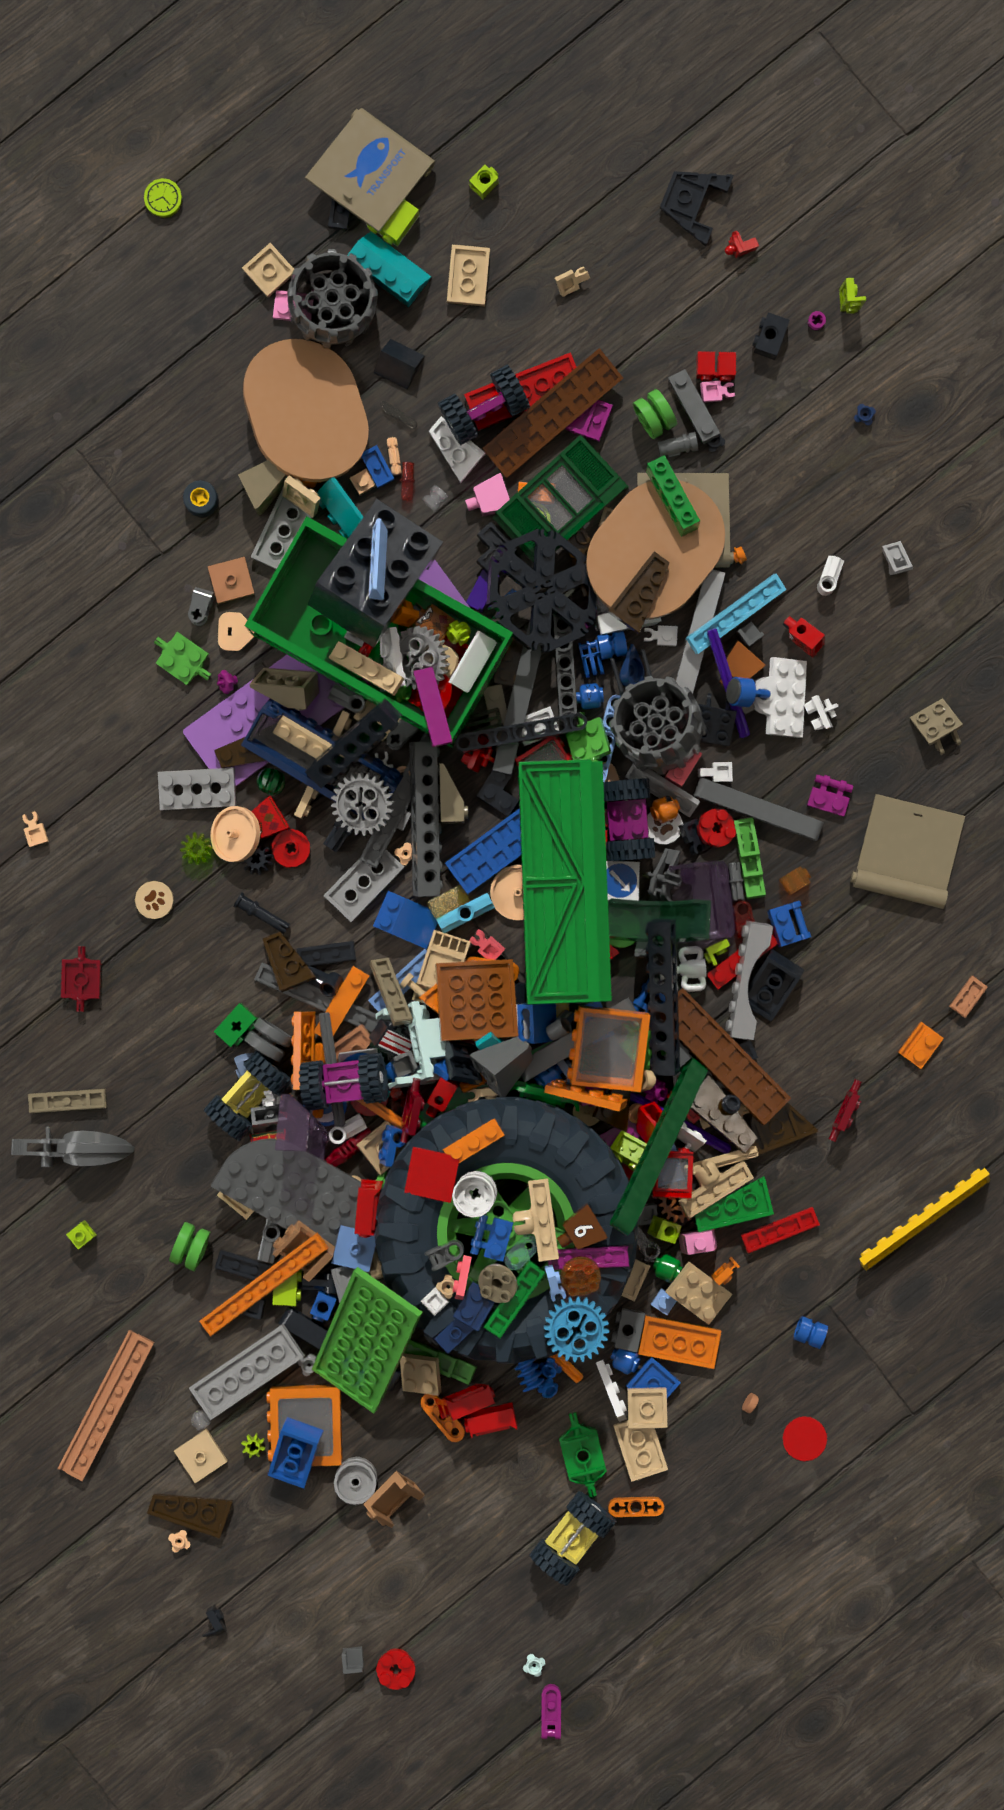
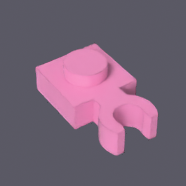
M721 381L700 383L703 403L721 401L722 396L732 398L735 396V393H728L727 387L734 386V383L729 382L724 386H721Z

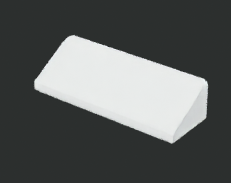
M477 631L449 682L468 693L497 642L482 632Z

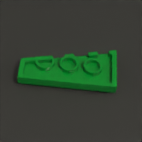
M765 1176L721 1198L694 1215L698 1232L773 1215L774 1212Z

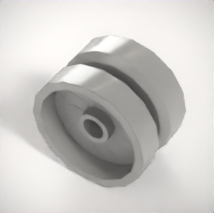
M348 1458L337 1469L334 1479L335 1492L346 1503L353 1505L362 1504L375 1492L378 1480L377 1471L374 1465L365 1458Z

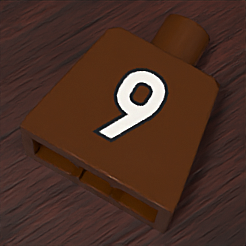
M586 1203L563 1223L566 1232L558 1236L557 1240L562 1248L573 1242L578 1250L608 1237L588 1203Z

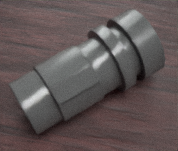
M695 432L688 433L687 436L682 434V437H674L658 442L661 457L664 455L668 457L677 456L682 452L689 453L691 450L692 452L699 451Z

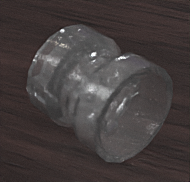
M434 485L431 488L430 495H425L422 501L433 511L437 512L440 508L439 503L445 502L449 497L443 490Z

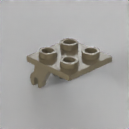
M943 698L910 717V720L928 744H935L937 751H940V755L945 754L940 739L951 733L957 746L961 744L957 730L963 727V724Z

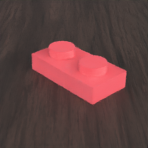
M464 1255L462 1261L458 1260L456 1272L460 1273L459 1281H454L452 1291L456 1293L455 1299L463 1300L472 1258L470 1256Z

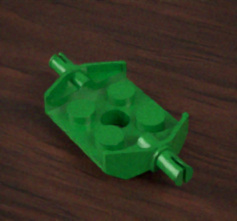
M573 1412L575 1420H573L572 1413H569L571 1427L559 1437L569 1481L584 1484L587 1486L589 1497H593L591 1489L593 1495L596 1496L594 1484L607 1472L596 1428L580 1424L577 1412ZM580 1451L588 1453L589 1456L585 1461L578 1459L577 1455Z

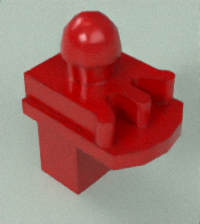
M734 231L730 241H728L730 245L725 248V253L727 255L734 254L735 258L755 251L759 244L756 237L743 242L739 232Z

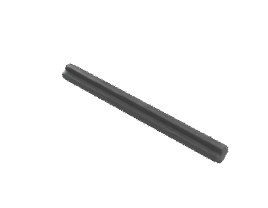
M328 1012L320 1013L319 1022L325 1064L337 1063L330 1014ZM343 1102L331 1103L334 1126H344L346 1123Z

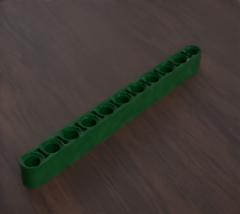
M692 1057L684 1065L610 1220V1225L625 1236H628L633 1231L707 1074L708 1069Z

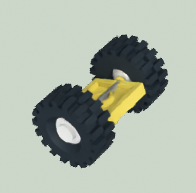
M257 1050L243 1064L247 1071L223 1098L216 1095L204 1108V1112L207 1113L212 1121L238 1141H241L252 1128L251 1123L247 1119L251 1114L250 1108L257 1107L262 1102V1099L266 1097L264 1091L270 1090L280 1096L291 1084V1078L268 1057Z
M580 1491L576 1493L566 1506L568 1512L546 1540L541 1539L529 1554L541 1570L564 1586H568L580 1569L576 1564L598 1536L605 1538L616 1523L615 1518L605 1508Z

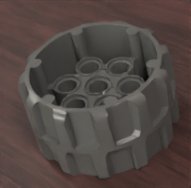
M328 249L327 253L317 256L311 253L306 257V263L300 268H295L292 272L291 282L287 291L291 323L298 326L305 340H314L322 343L323 348L330 349L332 345L343 343L346 347L352 345L353 340L361 333H367L376 312L378 290L375 288L372 280L373 273L369 268L364 269L357 262V256L352 253L347 256L337 253L335 249ZM335 270L331 273L330 278H326L323 274H316L321 271ZM346 274L353 277L363 289L359 290L353 284L347 285ZM340 278L343 280V283L337 285L333 280ZM320 281L324 284V287L317 288L314 284ZM304 282L306 284L311 283L310 288L312 292L308 293L305 300L302 301V297L297 295L298 290ZM348 292H353L356 295V297L353 299H349L348 297H346V294ZM329 296H335L337 298V301L331 303L327 300V298ZM359 298H362L363 303H368L361 317L354 315L353 308L358 303ZM312 299H315L318 301L319 304L317 306H311L308 302ZM302 309H306L311 314L318 313L319 324L316 325L302 313ZM347 310L350 312V315L343 317L340 312ZM323 314H329L332 318L328 321H325L321 318V316ZM335 320L344 325L350 324L343 328L330 329Z
M652 676L644 677L645 680L634 685L629 684L625 687L626 691L620 699L614 701L612 706L614 717L609 722V725L615 736L616 744L625 758L632 761L640 771L649 769L656 771L658 775H663L668 770L686 767V762L694 754H699L701 751L700 742L702 735H706L707 728L702 719V710L688 687H680L672 677L656 679ZM678 701L682 703L685 710H681L679 707H672L671 705ZM661 705H666L664 709L659 710ZM648 711L647 715L642 717V713ZM636 716L637 721H634V722L631 724V721H632L633 718ZM675 716H680L678 720L672 721ZM687 719H689L683 734H681L679 732V729L684 728ZM657 723H662L661 726L657 728L654 727ZM644 729L641 734H636L638 730ZM671 734H675L674 738L668 739ZM635 739L638 743H644L641 750L634 748L632 740ZM652 741H658L655 745L650 746Z

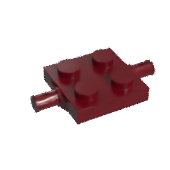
M78 946V958L72 960L62 959L61 998L77 1000L76 1012H84V1000L101 998V960L85 958L86 946Z
M413 1078L412 1086H408L401 1119L403 1128L400 1142L408 1143L409 1136L415 1135L416 1129L418 1130L420 1127L419 1113L423 1111L424 1099H422L419 1093L421 1081L419 1078Z
M854 1079L851 1089L847 1091L832 1125L833 1130L828 1138L829 1140L836 1142L839 1133L845 1131L846 1128L849 1129L853 1121L851 1115L854 1110L857 1111L861 1100H858L860 1096L857 1093L862 1083L861 1081Z

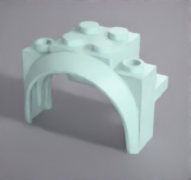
M419 1001L408 1004L413 1021L410 1024H404L409 1028L414 1059L416 1063L419 1062L418 1069L412 1076L395 1078V1082L388 1083L389 1089L412 1086L413 1078L421 1079L420 1085L432 1084L440 1079V1076L434 1073V1065L445 1059L446 1041H440L439 1018L430 1019L426 1004L420 1005ZM387 1008L376 1013V1020H391Z

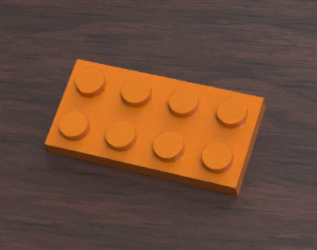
M313 1011L294 1012L292 1017L294 1035L291 1039L293 1046L291 1084L293 1085V1090H300L299 1067L301 1063L312 1062L315 1058V1033L313 1032L315 1030V1012Z
M563 1079L551 1081L546 1084L544 1093L619 1112L626 1107L628 1100L619 1093L609 1095L599 1088L590 1090L586 1089V1086L567 1084V1081Z
M645 1315L638 1354L714 1369L721 1330Z

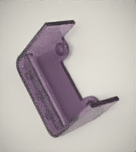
M711 861L669 866V870H680L683 882L691 884L696 922L690 923L687 934L689 938L678 939V943L732 937L735 934V921L726 863L724 861Z
M282 1094L279 1104L275 1150L308 1151L324 1160L326 1143L329 1142V1132L291 1094Z

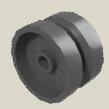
M259 1017L254 1027L262 1035L250 1031L245 1041L261 1054L280 1062L285 1052L277 1044L289 1048L292 1044V1036L269 1021Z

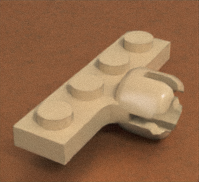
M710 1160L701 1163L703 1166L701 1168L698 1165L693 1173L699 1182V1188L692 1192V1201H688V1199L678 1201L687 1218L690 1219L752 1180L754 1177L744 1161H741L724 1173H720L715 1163Z
M548 1179L528 1181L531 1208L529 1210L516 1211L513 1214V1222L525 1221L523 1225L514 1226V1231L517 1235H535L539 1262L559 1259Z

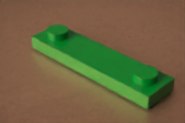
M529 1260L517 1277L518 1288L516 1294L509 1302L499 1303L484 1325V1328L498 1338H501L546 1271Z

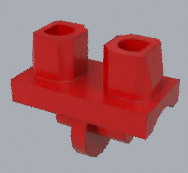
M484 736L478 737V742L481 745H485L489 741ZM493 749L474 751L473 755L465 753L461 761L469 769L478 773L481 766H487L488 761L495 762V758L491 757Z

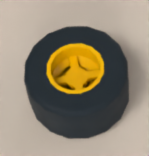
M199 480L190 483L183 494L184 504L194 516H209L218 507V494L214 487L206 481Z

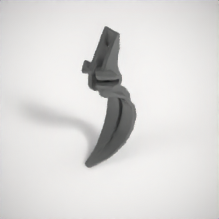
M665 848L653 874L651 872L642 874L644 878L651 879L648 889L650 897L637 940L635 957L644 958L648 956L646 954L648 936L645 933L647 922L652 919H676L675 906L670 899V890L673 886L679 887L682 882V877L675 874L681 853L679 850ZM670 864L667 872H664L663 875L665 865ZM657 936L658 942L660 944H663V938L661 936Z
M47 1126L45 1128L46 1139H12L11 1155L41 1156V1167H53L55 1157H62L64 1162L74 1166H97L124 1159L135 1151V1147L120 1137L95 1131H73L65 1134L62 1139H52L50 1127ZM27 1143H43V1152L27 1151ZM51 1143L57 1144V1152H51Z

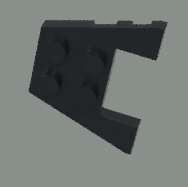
M674 171L660 210L706 246L713 228L695 221L708 187L727 193L734 175Z

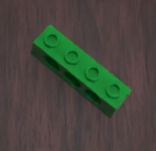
M665 455L647 463L646 473L681 537L697 530L700 519Z

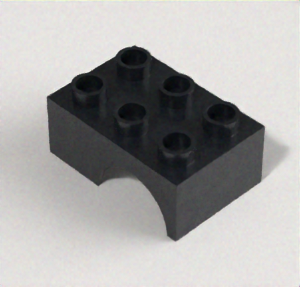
M376 499L316 582L307 605L374 648L397 616L421 575L426 569L429 570L443 542ZM378 518L382 520L388 531L383 600L368 597L372 529Z

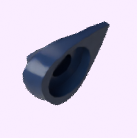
M634 644L630 645L619 673L624 687L643 681L645 677L643 664Z

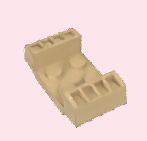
M434 930L417 985L426 992L436 984V963L464 962L471 941ZM414 991L412 1000L423 1003L418 999L420 996Z

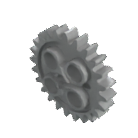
M420 626L407 628V631H402L401 636H399V647L403 657V672L406 676L405 681H407L406 686L413 685L414 690L417 689L413 671L420 670V668L433 667L436 682L439 685V681L445 679L442 674L448 673L444 667L450 665V663L446 662L450 655L445 654L448 647L443 648L442 646L445 640L439 641L440 634L433 635L434 630L427 631L426 626L422 628Z
M360 772L357 778L353 773L351 774V780L345 777V783L339 782L340 788L334 789V792L338 795L331 797V799L336 801L331 807H335L337 810L332 814L339 815L336 822L342 820V828L346 825L349 826L348 832L355 829V835H357L361 830L363 836H365L368 830L370 834H373L374 828L380 831V824L386 826L387 822L385 819H391L388 813L393 812L394 809L389 807V805H392L394 801L389 800V797L393 793L386 792L389 786L383 788L384 780L379 783L377 782V775L371 779L370 773H367L364 777L363 773ZM368 789L375 792V798L368 796ZM349 790H353L356 793V799L349 797ZM362 801L363 803H366V806L363 807V805H359V802ZM351 809L357 812V818H353L350 815ZM369 809L376 811V818L369 815Z

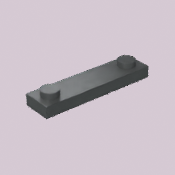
M684 369L668 377L669 383L702 444L719 437L720 432L687 371Z

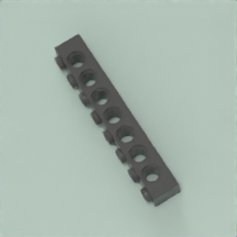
M409 742L413 896H440V892L443 889V884L440 880L442 862L439 858V853L442 851V845L439 842V834H441V823H439L441 805L438 803V796L440 795V785L438 784L440 766L437 765L440 749L439 746L433 747L431 742ZM424 756H426L429 760V763L426 767L422 764V759ZM425 775L429 778L427 786L422 781ZM425 795H428L430 799L427 805L423 802ZM425 814H428L430 817L428 824H425L423 821ZM426 833L430 835V841L428 843H425L424 841V835ZM427 852L431 855L428 863L424 860ZM429 871L431 874V879L427 882L425 880V874Z

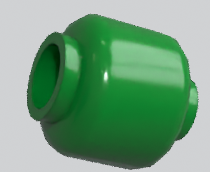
M668 1254L663 1255L661 1258L658 1257L653 1265V1268L656 1269V1277L668 1283H672L683 1269L681 1262Z

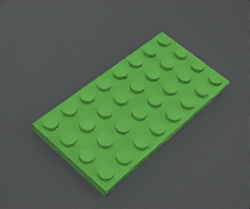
M357 1267L352 1273L312 1370L369 1411L375 1413L383 1400L423 1312Z

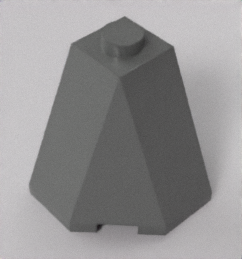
M518 1037L476 1051L470 1055L478 1073L481 1072L487 1081L488 1087L500 1097H506L533 1060L530 1044L527 1041L523 1042Z

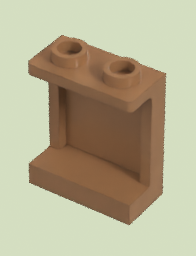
M298 1220L294 1225L291 1224L287 1228L282 1238L279 1237L274 1242L273 1255L275 1257L279 1254L283 1257L287 1256L315 1235L316 1232ZM324 1238L322 1239L329 1248L301 1269L304 1271L303 1278L308 1282L334 1255L335 1246Z
M396 1471L364 1503V1506L368 1510L366 1512L372 1520L375 1521L377 1519L382 1526L387 1525L392 1528L394 1523L390 1520V1516L410 1496L420 1501L425 1494L414 1481Z

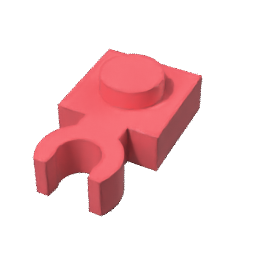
M479 929L476 935L480 939L477 940L472 936L469 940L471 944L480 947L477 952L487 959L496 960L505 950L492 936L486 939L484 932Z

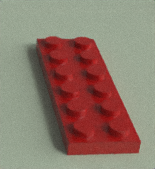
M570 352L515 375L531 406L575 369L576 365ZM491 383L468 392L464 396L469 409L497 395L498 392L494 384ZM502 403V408L495 412L489 410L485 412L486 416L474 422L478 431L513 417Z

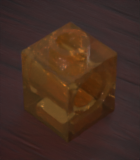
M800 866L779 880L788 895H791L811 883L809 881L811 876L806 868L802 869Z

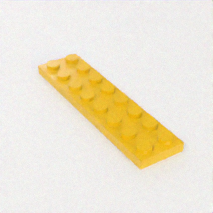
M985 1168L983 1170L977 1169L970 1175L971 1178L966 1182L962 1180L956 1184L954 1191L951 1193L945 1192L939 1197L940 1201L936 1204L930 1203L923 1209L925 1212L919 1216L917 1214L913 1215L908 1219L909 1223L904 1227L898 1226L892 1231L893 1235L889 1238L883 1237L876 1243L877 1246L872 1250L868 1248L861 1253L862 1257L859 1260L865 1271L990 1182L989 1172Z

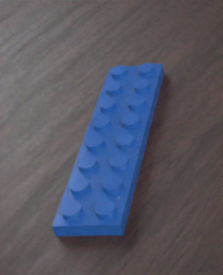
M520 808L445 863L467 894L521 855Z

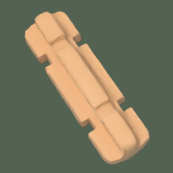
M388 438L387 446L389 448L390 465H392L391 473L395 476L400 475L402 472L399 465L400 457L397 448V438Z

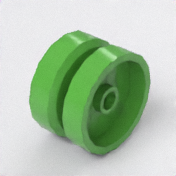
M654 389L647 394V401L640 398L633 402L632 405L640 423L652 439L661 436L663 428L670 430L677 426V420L670 405L658 389Z
M185 1222L176 1239L169 1262L179 1265L187 1255L185 1268L195 1271L205 1254L211 1232L201 1228L198 1230L195 1238H193L195 1225Z

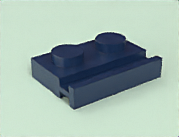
M472 1282L452 1317L478 1332L495 1302L482 1297L479 1285Z

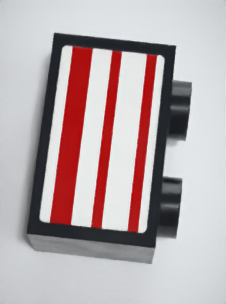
M380 1019L369 1036L376 1047L395 1056L413 1049L409 1028L404 1027L402 1029L398 1027L399 1025L393 1026L391 1020Z

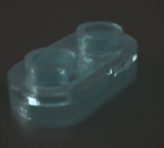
M524 1235L506 1253L505 1264L509 1269L518 1270L522 1268L537 1252L536 1237ZM531 1242L532 1248H525V1243ZM517 1257L519 1259L518 1263H512L511 1258Z

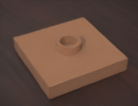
M245 557L208 566L218 604L255 595Z

